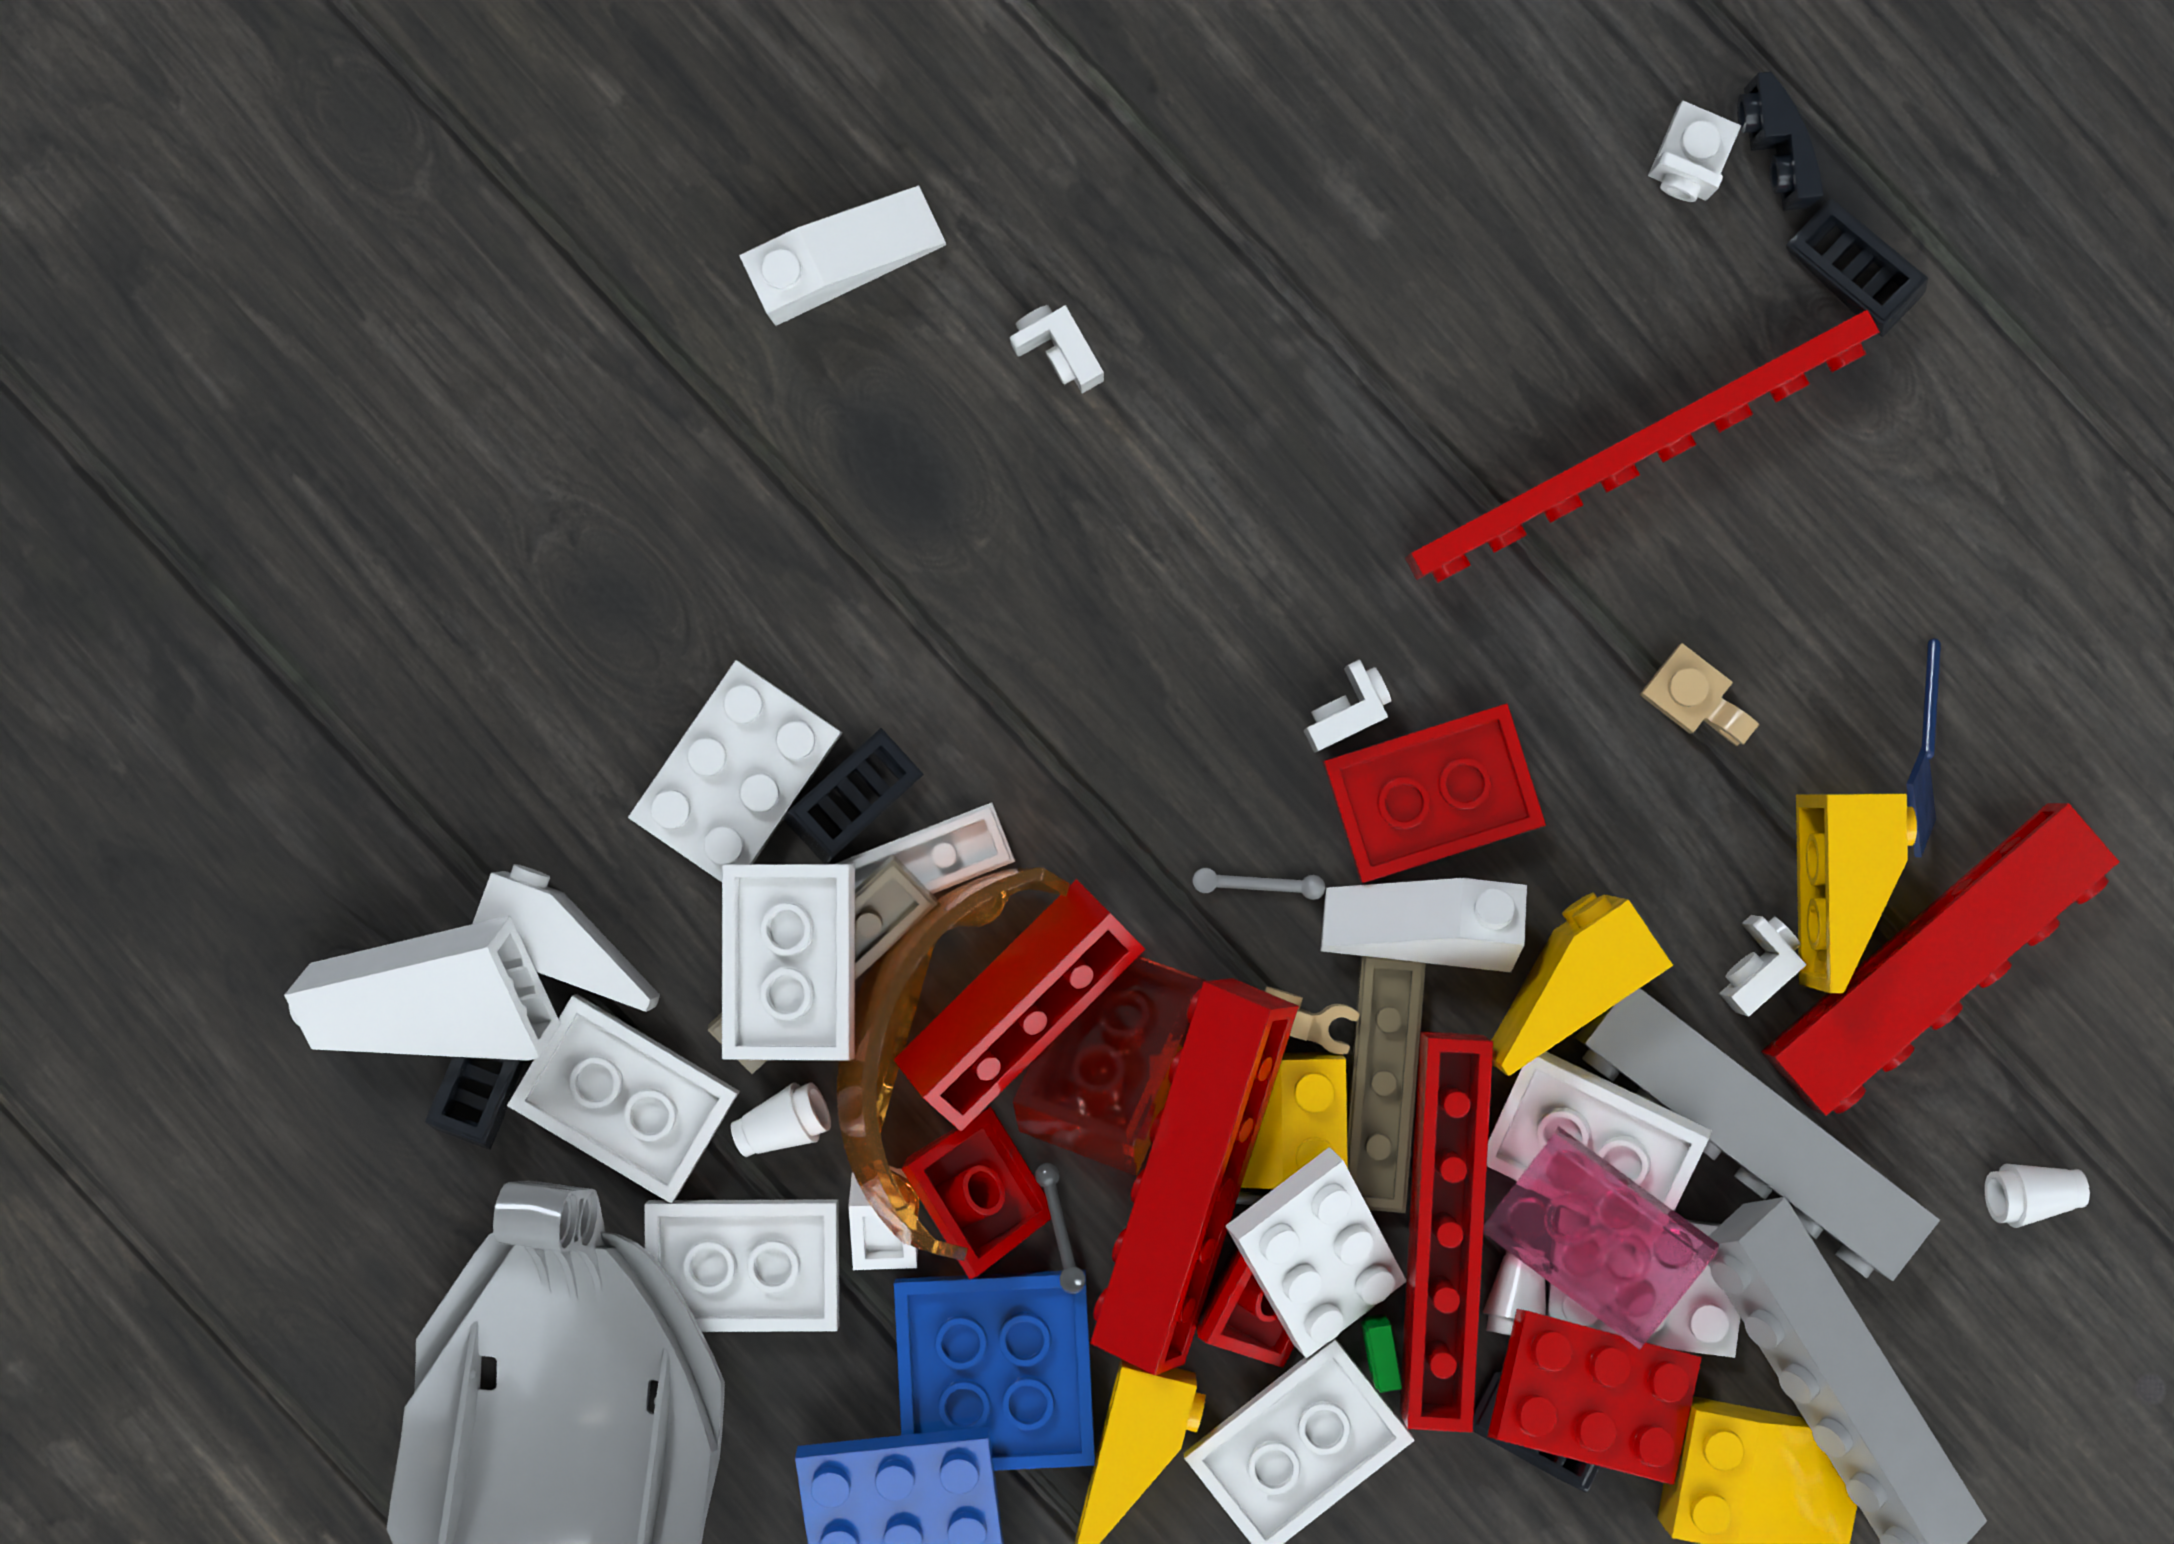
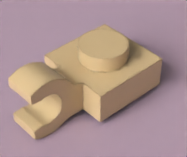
M1683 643L1676 647L1639 694L1689 734L1693 733L1704 720L1724 738L1738 746L1740 743L1743 745L1759 726V723L1751 716L1722 698L1733 682Z
M1266 986L1265 992L1299 1006L1290 1036L1316 1042L1329 1052L1335 1054H1347L1349 1052V1044L1330 1037L1329 1026L1334 1019L1339 1017L1358 1022L1360 1014L1356 1010L1345 1004H1332L1318 1013H1311L1300 1008L1303 997Z

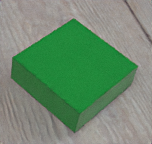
M1385 1313L1363 1317L1361 1327L1370 1378L1375 1389H1378L1380 1393L1402 1389L1392 1329Z

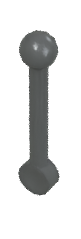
M1044 1163L1036 1169L1035 1179L1040 1186L1044 1187L1061 1257L1063 1271L1060 1275V1285L1065 1292L1076 1294L1085 1286V1275L1082 1270L1076 1267L1056 1186L1060 1178V1172L1054 1164Z

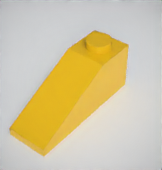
M1120 1359L1075 1544H1100L1181 1450L1186 1430L1197 1433L1206 1395L1196 1392L1197 1381L1194 1372L1174 1368L1158 1375H1153Z

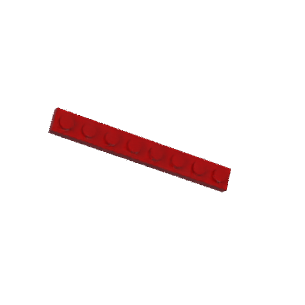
M1867 309L1423 546L1405 557V560L1416 580L1432 573L1436 582L1439 583L1471 566L1466 554L1488 543L1492 552L1495 553L1527 536L1522 524L1532 518L1545 513L1549 523L1580 508L1584 504L1579 493L1601 483L1605 492L1608 493L1638 477L1641 474L1635 464L1657 452L1662 463L1696 446L1697 443L1692 436V433L1713 422L1720 433L1754 415L1748 403L1770 392L1776 403L1810 385L1805 373L1826 362L1832 373L1867 354L1861 343L1880 331Z

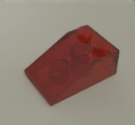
M1138 956L1031 1062L1013 1100L1019 1132L1137 1176L1151 1145L1149 1134L1152 1123L1157 1114L1164 1109L1171 1083L1168 1080L1170 1065L1175 1055L1183 1048L1190 1023L1187 1019L1190 1002L1195 993L1202 988L1203 982L1207 980Z

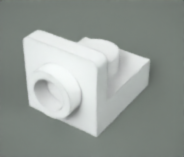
M1682 101L1676 109L1648 176L1661 181V190L1672 197L1687 202H1695L1697 197L1706 201L1719 188L1723 179L1721 175L1722 169L1741 125Z
M1049 305L1042 306L1016 322L1015 325L1019 332L1010 337V342L1018 357L1051 339L1054 347L1045 352L1064 385L1074 380L1081 393H1084L1104 381V372L1066 305L1054 312L1051 311Z
M1359 659L1344 668L1360 701L1359 703L1351 706L1345 695L1311 712L1316 724L1304 729V733L1314 753L1388 717L1383 705L1391 702V697L1381 675L1375 667L1365 671Z
M1750 915L1741 923L1766 952L1760 957L1755 952L1748 954L1734 965L1725 976L1730 984L1719 995L1736 1013L1750 1016L1806 966L1805 962L1795 952L1801 946L1800 941L1776 917H1773L1768 922L1762 916Z
M876 1166L868 1170L853 1171L849 1197L853 1270L917 1268L915 1190L902 1169H896L891 1166Z

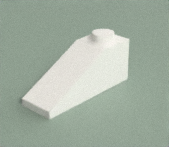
M916 186L803 225L739 256L767 315L777 326L945 246L946 242L920 187Z
M517 864L513 865L511 873L500 871L490 874L473 924L510 915L536 972L645 1012L657 1006L660 994L564 892L547 887L550 876Z
M1469 878L1329 887L1325 891L1321 951L1511 972L1524 947L1527 885Z

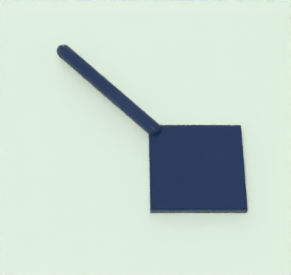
M1935 638L1929 640L1927 647L1922 747L1906 784L1909 807H1913L1917 820V835L1913 845L1915 857H1922L1936 821L1930 759L1933 758L1935 753L1941 643Z

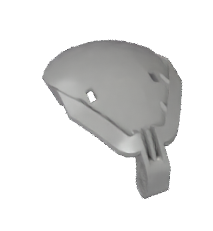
M538 1181L508 1182L502 1187L494 1210L493 1233L488 1235L474 1253L416 1338L415 1390L404 1407L401 1441L387 1522V1532L393 1544L702 1543L705 1521L720 1460L725 1381L693 1313L670 1276L656 1258L638 1243L620 1234L605 1231L596 1190ZM482 1356L494 1357L497 1360V1386L494 1390L480 1389ZM652 1380L658 1381L657 1396L654 1399V1414L649 1410Z

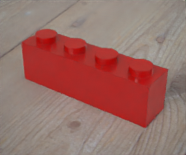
M1076 879L893 1060L919 1094L958 1130L962 1131L1146 949Z

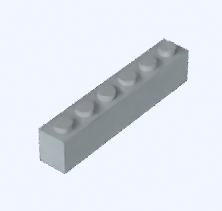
M1641 988L1584 1025L1576 1035L1575 1039L1589 1049L1582 1057L1586 1063L1611 1082L1621 1073L1639 1087V1090L1636 1092L1637 1095L1712 1130L1703 1150L1705 1155L1715 1161L1718 1155L1723 1152L1741 1166L1734 1177L1764 1200L1772 1191L1780 1197H1786L1808 1234L1817 1239L1823 1230L1842 1244L1835 1255L1866 1279L1875 1270L1891 1281H1894L1940 1221V1219Z
M1781 1197L1742 1204L1697 1248L1710 1267L1714 1281L1727 1294L1745 1323V1329L1749 1337L1762 1350L1777 1374L1781 1388L1797 1406L1812 1430L1816 1444L1827 1454L1845 1483L1849 1497L1862 1510L1880 1539V1544H1967L1987 1522L1985 1516L1787 1198Z

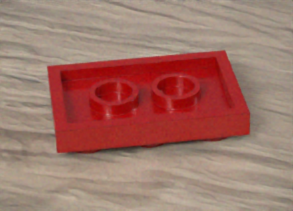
M1508 703L1322 761L1361 883L1546 826Z
M1516 1309L1487 1437L1674 1485L1702 1357L1531 1311Z

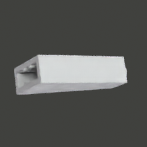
M510 915L312 962L284 995L289 1004V1011L293 1021L300 1026L311 1049L532 1060L540 1058L561 1025Z

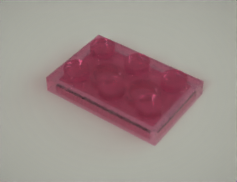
M1559 1126L1484 1222L1483 1228L1484 1234L1638 1349L1642 1348L1715 1257L1720 1245Z

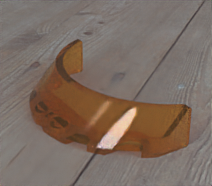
M1019 868L996 872L964 884L939 898L937 905L878 958L855 1000V1058L852 1060H839L837 1107L840 1130L849 1164L864 1196L877 1216L903 1244L965 1261L968 1248L932 1237L918 1220L919 1197L907 1178L890 1170L880 1134L899 1070L893 1059L905 1049L932 951L938 939L950 929L957 926L981 927L991 923L1001 914L1009 897L1018 891L1028 889L1040 890L1067 896L1070 883L1044 868Z

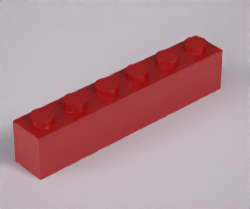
M2047 803L1856 968L1844 993L1826 994L1767 1045L1761 1053L1810 1109L1825 1116L1831 1111L1840 1114L1848 1110L1865 1094L1866 1089L1863 1084L1880 1069L1884 1072L1893 1070L1913 1053L1915 1047L1911 1042L1929 1027L1932 1030H1937L1953 1020L1963 1009L1960 1000L1977 985L1981 988L1988 987L2005 975L2012 966L2008 960L2009 957L2026 943L2029 946H2034L2049 937L2060 925L2057 916L2074 901L2077 904H2082L2101 892L2109 882L2105 874L2120 861L2069 803Z
M1234 978L1204 981L1202 988L1195 993L1190 1002L1187 1019L1190 1023L1183 1048L1175 1055L1170 1065L1168 1080L1171 1083L1164 1109L1157 1114L1150 1129L1149 1139L1152 1143V1148L1146 1167L1137 1176L1131 1190V1201L1134 1205L1127 1227L1120 1233L1113 1247L1112 1260L1115 1262L1109 1285L1099 1296L1094 1308L1093 1317L1097 1323L1090 1342L1153 1375L1185 1365L1227 1233L1225 1226L1231 1221L1299 1008L1298 1005Z
M1420 1031L1401 1376L1402 1389L1400 1395V1414L1407 1429L1473 1433L1493 1041L1484 1035Z

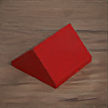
M991 1106L983 1110L962 1131L955 1127L908 1156L901 1168L969 1279L980 1275L1051 1220L1045 1193L1037 1183L1034 1175Z
M1235 1244L1203 1305L1197 1324L1198 1338L1207 1344L1283 1368L1294 1345Z

